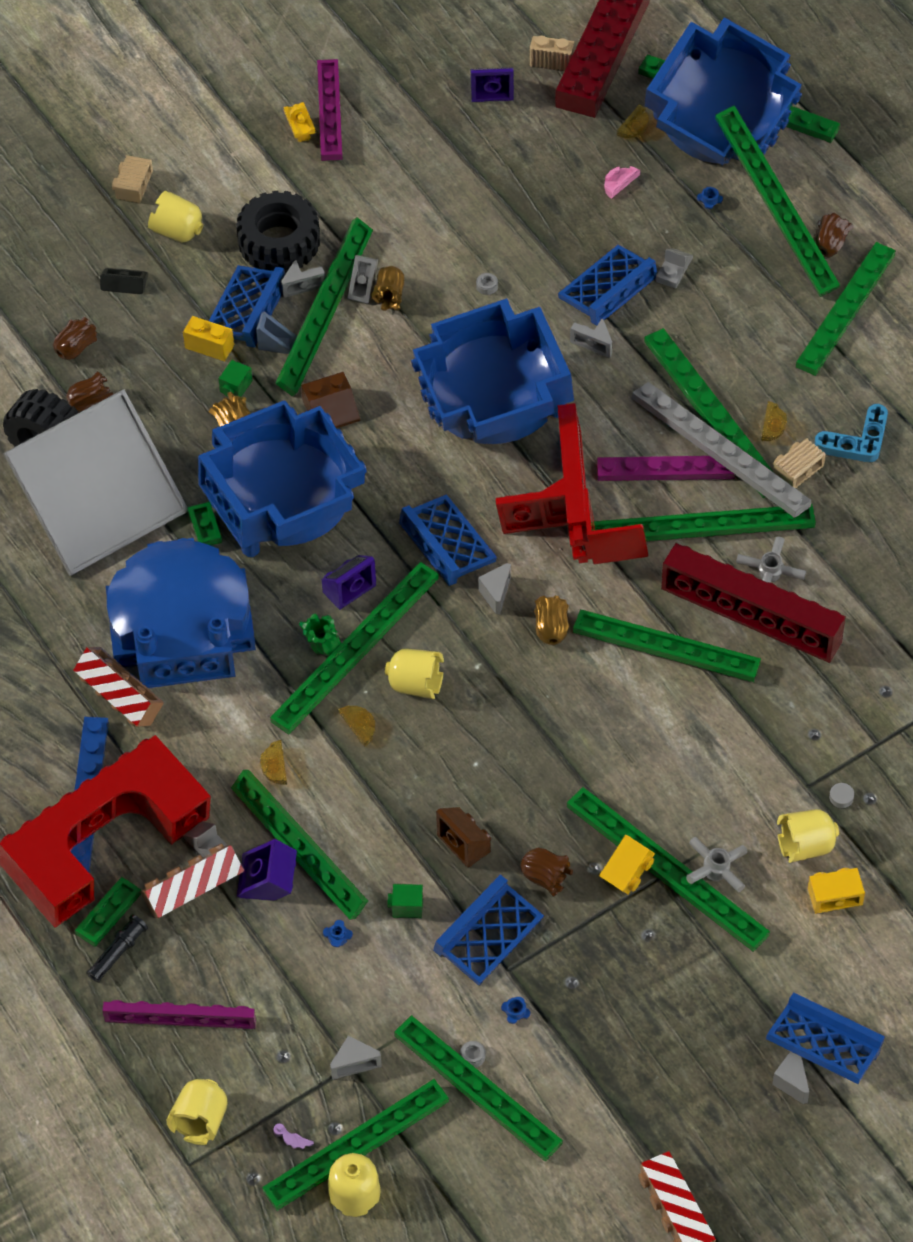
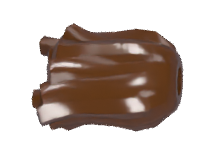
M836 213L824 215L817 222L818 229L813 240L823 257L830 258L842 248L848 232L854 226L847 219H842Z
M83 317L81 320H69L67 326L55 337L53 348L60 358L64 360L75 359L87 346L97 341L96 336L98 333L96 332V327L94 324H89V320L86 317Z
M97 371L93 377L72 385L67 392L66 399L68 404L72 407L74 406L78 410L77 412L80 413L114 394L109 392L110 388L105 387L103 384L107 382V378Z
M538 847L529 850L521 861L523 875L532 883L547 889L552 897L556 896L558 892H562L564 887L561 884L566 879V874H573V869L570 868L567 855L559 856L544 848Z

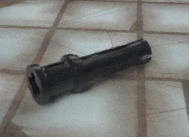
M131 914L129 922L122 930L116 932L114 941L86 972L93 981L99 983L127 948H132L135 945L134 941L139 935L148 930L147 924L138 916Z

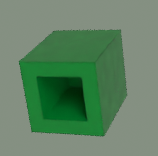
M231 360L218 378L220 392L225 396L232 392L234 396L242 397L253 381L251 367Z
M393 884V893H388L387 907L392 908L393 918H422L423 885Z

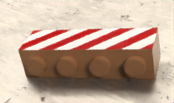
M86 647L73 670L80 676L79 678L82 682L92 686L98 696L109 701L112 704L111 707L128 718L127 721L135 727L151 726L164 704L160 698L101 647Z
M220 843L209 849L211 854L203 858L201 855H198L187 861L189 864L187 867L180 869L178 866L166 873L168 877L159 881L156 878L146 883V889L140 892L153 918H160L244 872L232 846H223Z
M668 1151L642 1162L640 1174H638L640 1183L644 1189L648 1188L651 1193V1204L663 1216L661 1218L663 1227L667 1233L671 1232L674 1238L673 1242H716L671 1153Z

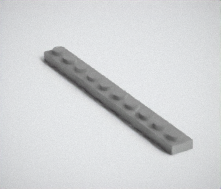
M647 382L632 392V399L794 518L811 507V499L651 383Z

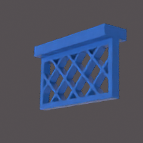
M618 244L558 293V297L590 316L591 323L597 326L601 319H607L656 278V261L650 257L644 260ZM618 254L625 257V259L613 260ZM634 264H638V265H639V266H638L637 268H635V269H629V268H628V265H634ZM626 265V270L613 271V266ZM610 267V271L598 272L600 268ZM626 276L621 281L614 282L613 277ZM611 278V282L598 283V279ZM595 279L594 284L583 285L584 281ZM611 288L604 294H598L599 289ZM595 290L596 294L583 295V291ZM580 291V296L571 297L568 295L571 292ZM595 301L589 307L583 304V302Z
M238 265L209 321L216 324L224 321L225 327L231 329L244 325L241 333L233 331V338L245 341L248 347L255 348L258 342L256 330L261 313L266 312L271 316L282 296L281 281L285 276L284 268L275 267L274 271ZM241 274L251 276L243 281H239ZM269 278L267 282L259 285L258 280ZM253 282L256 284V287L245 291L243 288ZM241 289L243 293L231 298L232 292ZM258 292L261 293L259 298L253 301L250 300V296ZM245 298L248 301V303L240 307H237L235 305L236 302H239ZM230 305L233 306V310L222 313L223 308ZM252 308L251 314L242 317V312ZM235 315L239 316L240 319L228 324L226 319Z
M447 494L415 508H411L408 505L401 509L399 524L448 586L456 584L459 577L496 562V555ZM445 504L449 509V513L435 509L437 506ZM418 514L431 515L430 520L420 519ZM437 516L447 519L446 524L433 522V517ZM449 520L460 522L462 527L449 526ZM430 528L443 530L442 536L432 534ZM446 531L459 534L458 540L446 538ZM462 535L472 537L474 544L461 541ZM443 543L456 546L455 552L445 550L442 547ZM458 548L472 550L471 556L457 553ZM477 551L484 553L487 557L480 559L473 557V555ZM455 559L469 562V564L459 568L455 563Z
M501 874L436 940L433 949L440 957L442 955L445 956L478 986L544 917L541 912L507 884L508 880ZM507 893L514 899L515 907H501V898ZM498 912L499 924H485V915L487 913ZM502 912H515L516 923H503ZM519 912H529L535 919L531 923H520ZM517 928V938L515 940H504L503 929ZM471 929H482L483 940L469 941V931ZM486 929H499L500 940H486ZM501 945V954L498 957H488L487 946ZM455 946H466L467 957L457 958L450 951ZM470 946H483L484 957H470ZM471 962H485V971L478 976L471 970Z
M794 992L789 998L787 1006L766 1036V1040L856 1084H859L873 1060H876L879 1056L885 1036ZM787 1017L798 1023H789ZM803 1029L806 1035L796 1036L793 1030ZM810 1029L821 1034H812ZM787 1031L789 1037L783 1038L777 1035L776 1032ZM826 1040L829 1047L819 1048L816 1041ZM833 1040H835V1041H837V1042H839V1043H841V1044H843V1045H838V1046H836ZM810 1042L812 1049L801 1047L800 1043ZM856 1051H857V1052H860V1053H862V1054H864V1055H866V1056H864V1057H858ZM840 1052H849L852 1058L842 1059ZM832 1053L835 1060H828L824 1058L823 1054ZM856 1065L859 1072L855 1073L848 1070L846 1066Z

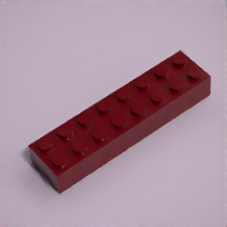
M650 0L598 1L556 88V108L593 118L596 117Z
M678 543L674 544L663 562L661 589L828 663H831L842 644L846 616L841 615L838 611L827 609L815 601L804 599L794 592H788L771 582H765L756 578L753 574L742 572L730 564L721 563L709 555H703L688 546H682Z

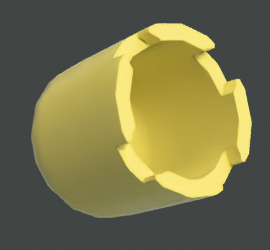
M164 191L156 201V204L159 205L156 213L151 212L148 228L177 242H188L195 235H199L203 229V223H201L202 213L194 203L172 192Z
M401 649L393 655L390 662L386 663L385 675L388 676L390 686L396 692L435 699L434 693L439 694L444 674L439 672V662L444 663V658L441 652Z
M815 809L782 814L777 820V825L782 824V834L777 835L779 846L783 856H789V863L830 853L835 846L836 837L839 836L837 823L833 822L829 814L822 810Z
M195 1079L187 1082L166 1119L167 1126L171 1132L175 1133L177 1130L185 1135L184 1140L196 1145H207L208 1140H214L226 1112L228 1102L225 1092L215 1081L210 1079Z
M350 1153L338 1158L331 1166L328 1178L331 1204L346 1216L357 1217L366 1215L368 1210L373 1208L380 1199L381 1189L375 1165L362 1154Z

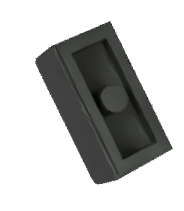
M105 268L100 275V289L102 291L143 294L148 272Z

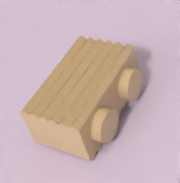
M533 36L530 45V66L565 71L574 53V41L564 38L554 39L545 36Z
M126 155L124 162H120L119 174L113 180L112 190H115L116 199L133 201L139 204L153 172L152 160Z
M806 438L801 443H794L787 454H781L774 460L773 472L791 486L797 488L810 478L811 475H814V473L823 468L826 454Z

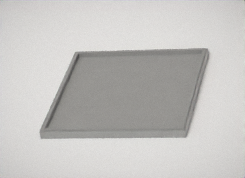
M125 389L3 453L69 576L188 512L185 501Z

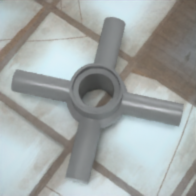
M782 537L775 538L772 551L765 553L762 559L738 554L736 560L738 564L758 568L760 576L765 582H775L780 578L781 574L802 580L805 579L806 575L805 570L783 564L780 553L785 540Z
M697 837L690 840L689 844L705 859L703 867L686 876L690 884L706 876L713 881H720L724 878L737 892H741L745 888V885L729 870L731 862L747 854V848L744 845L727 852L721 848L709 850Z

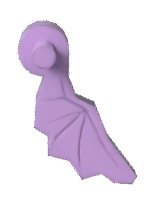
M282 1124L274 1126V1135L277 1137L283 1136L286 1145L291 1146L292 1149L299 1148L303 1150L305 1147H310L314 1144L313 1141L302 1138L297 1133H289Z

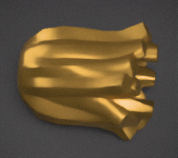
M395 266L380 268L377 275V283L374 286L373 293H371L372 299L375 302H382L381 310L383 311L392 308L397 311L400 310L405 279L404 273Z
M229 392L227 394L228 398L225 397L219 403H214L208 412L215 416L220 426L251 414L246 406L245 397L234 396L232 392Z
M556 595L553 597L540 596L535 600L536 608L534 610L537 636L545 644H559L567 636L569 628L567 612L569 605L566 600L560 599Z

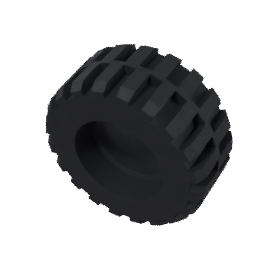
M278 190L272 191L270 194L265 192L260 194L258 198L256 196L252 198L249 204L246 203L241 209L242 212L238 214L236 228L239 251L242 253L245 261L249 262L254 268L259 267L263 270L274 271L275 267L284 268L285 273H287L295 260L299 268H302L303 264L307 265L318 252L321 240L317 211L307 199L303 200V197L298 194L292 195L289 191L279 193ZM279 226L295 230L292 234L281 238H272L262 234L270 228Z
M32 389L25 391L4 416V433L8 436L10 444L16 447L78 414V410L74 406H70L65 399H60L58 395L48 393L46 390Z

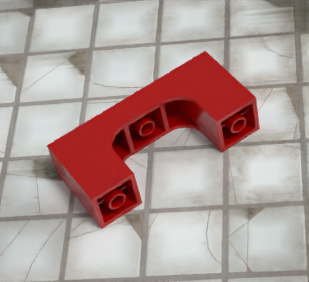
M154 735L150 739L142 740L137 748L130 753L125 752L113 765H107L102 768L94 778L82 782L74 792L66 793L57 804L46 807L34 820L26 821L18 831L3 837L0 842V866L52 926L56 928L94 901V878L71 853L74 846L81 843L116 817L126 813H136L146 817L172 845L200 822L209 819L211 795L163 742Z

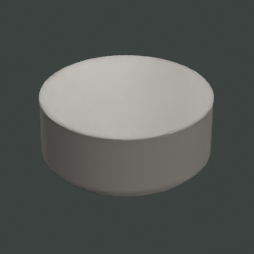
M491 273L479 275L476 280L478 292L484 295L495 293L498 289L497 277Z
M846 783L835 784L830 790V802L838 808L849 807L854 800L853 788Z
M469 1041L461 1047L460 1055L475 1068L484 1063L486 1057L485 1048L481 1043Z

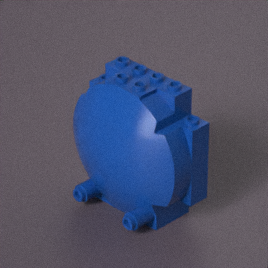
M724 17L713 34L690 22L646 89L645 107L653 111V116L657 120V128L664 131L682 151L696 159L723 165L724 163H729L732 158L740 160L717 123L715 115L735 105L760 150L765 155L769 146L773 147L775 145L780 129L784 130L789 122L788 117L791 114L789 109L792 104L797 105L802 97V93H800L802 84L786 76L791 66L789 63L790 54Z
M506 298L431 324L432 333L429 334L431 344L413 349L414 359L411 360L414 372H419L420 374L418 377L422 388L420 391L424 402H428V411L431 419H435L438 426H442L444 431L448 430L462 439L473 438L475 443L502 444L519 440L541 428L548 421L547 416L551 415L554 418H558L557 405L574 401L571 373L541 307L514 315Z
M285 400L212 429V445L215 449L198 456L199 486L247 557H254L259 553L260 542L273 541L278 546L297 545L312 541L329 532L341 520L345 512L352 510L354 495L351 489L365 483V473L367 472L364 462L362 460L359 461L356 457L353 447L346 443L342 431L339 428L336 429L329 413H325L321 406L297 415L293 407L290 408Z
M194 538L147 544V548L126 560V567L118 570L110 585L106 586L113 658L123 667L138 666L140 682L147 688L236 677L233 653L256 650L245 568H239L229 556L220 555L219 548L196 542Z

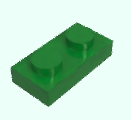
M207 502L188 507V513L197 541L210 546L222 543L211 503Z

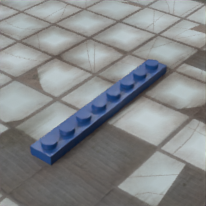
M84 717L75 790L85 780L97 776L103 768L109 725L108 718ZM95 833L74 846L71 850V853L89 873Z

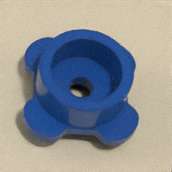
M706 187L703 189L702 194L697 195V200L701 201L705 208L712 209L715 204L722 203L723 197L719 195V191L716 188Z
M336 920L334 925L323 930V936L328 938L333 947L343 946L353 936L352 931L344 926L342 920Z
M513 997L501 1006L502 1011L508 1016L507 1021L510 1024H515L517 1020L522 1018L527 1019L531 1014L530 1010L526 1008L525 1000L522 997Z

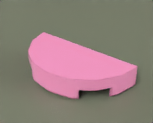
M632 166L630 168L616 167L610 170L605 177L604 188L606 194L612 199L640 175V170Z

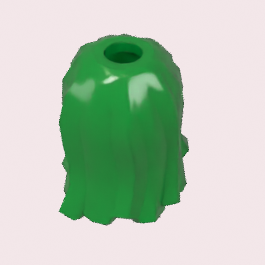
M312 614L306 622L300 621L299 626L303 629V635L308 639L312 650L317 655L330 656L341 644L338 632L335 629L334 620L330 615L322 616L320 619L317 614Z

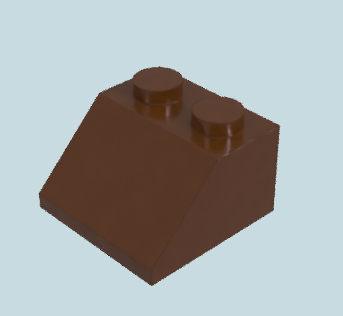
M344 372L301 385L302 400L307 411L321 406L324 412L329 413L336 429L360 421L354 395Z
M460 807L440 808L436 811L437 836L467 868L491 852L490 835L485 829L481 830L476 825L474 818L469 813L465 814Z

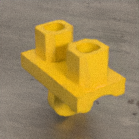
M304 102L294 104L293 107H284V113L294 137L298 139V142L310 140V134L315 133V127Z

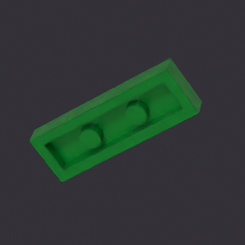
M121 877L75 929L76 935L96 947L139 898L141 889Z

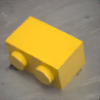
M195 316L191 317L183 331L185 349L224 362L234 347L233 329Z
M625 835L599 876L629 895L631 891L634 892L641 882L639 878L644 870L647 871L652 866L655 853L628 835Z
M842 868L836 872H819L809 876L808 892L815 914L863 905L865 891L858 868Z

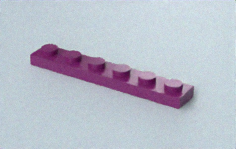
M338 59L317 60L321 161L343 160Z
M711 456L597 457L598 481L735 479L733 472Z
M120 1000L103 1002L102 1011L105 1022L255 1029L256 1027L255 1009L247 1006L231 1008L222 1005H212L209 1007L193 1003L187 1005H174L169 1002L150 1004L145 1001L125 1003Z

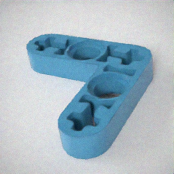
M873 404L868 408L862 438L822 431L816 435L814 444L822 452H825L826 455L863 462H874L880 455L888 410L881 404ZM875 413L880 414L878 422H874ZM869 430H877L879 435L870 436L867 432ZM823 441H828L826 445L822 444ZM848 443L851 444L853 448L851 450H845L841 447V445ZM869 444H873L871 453L867 452Z

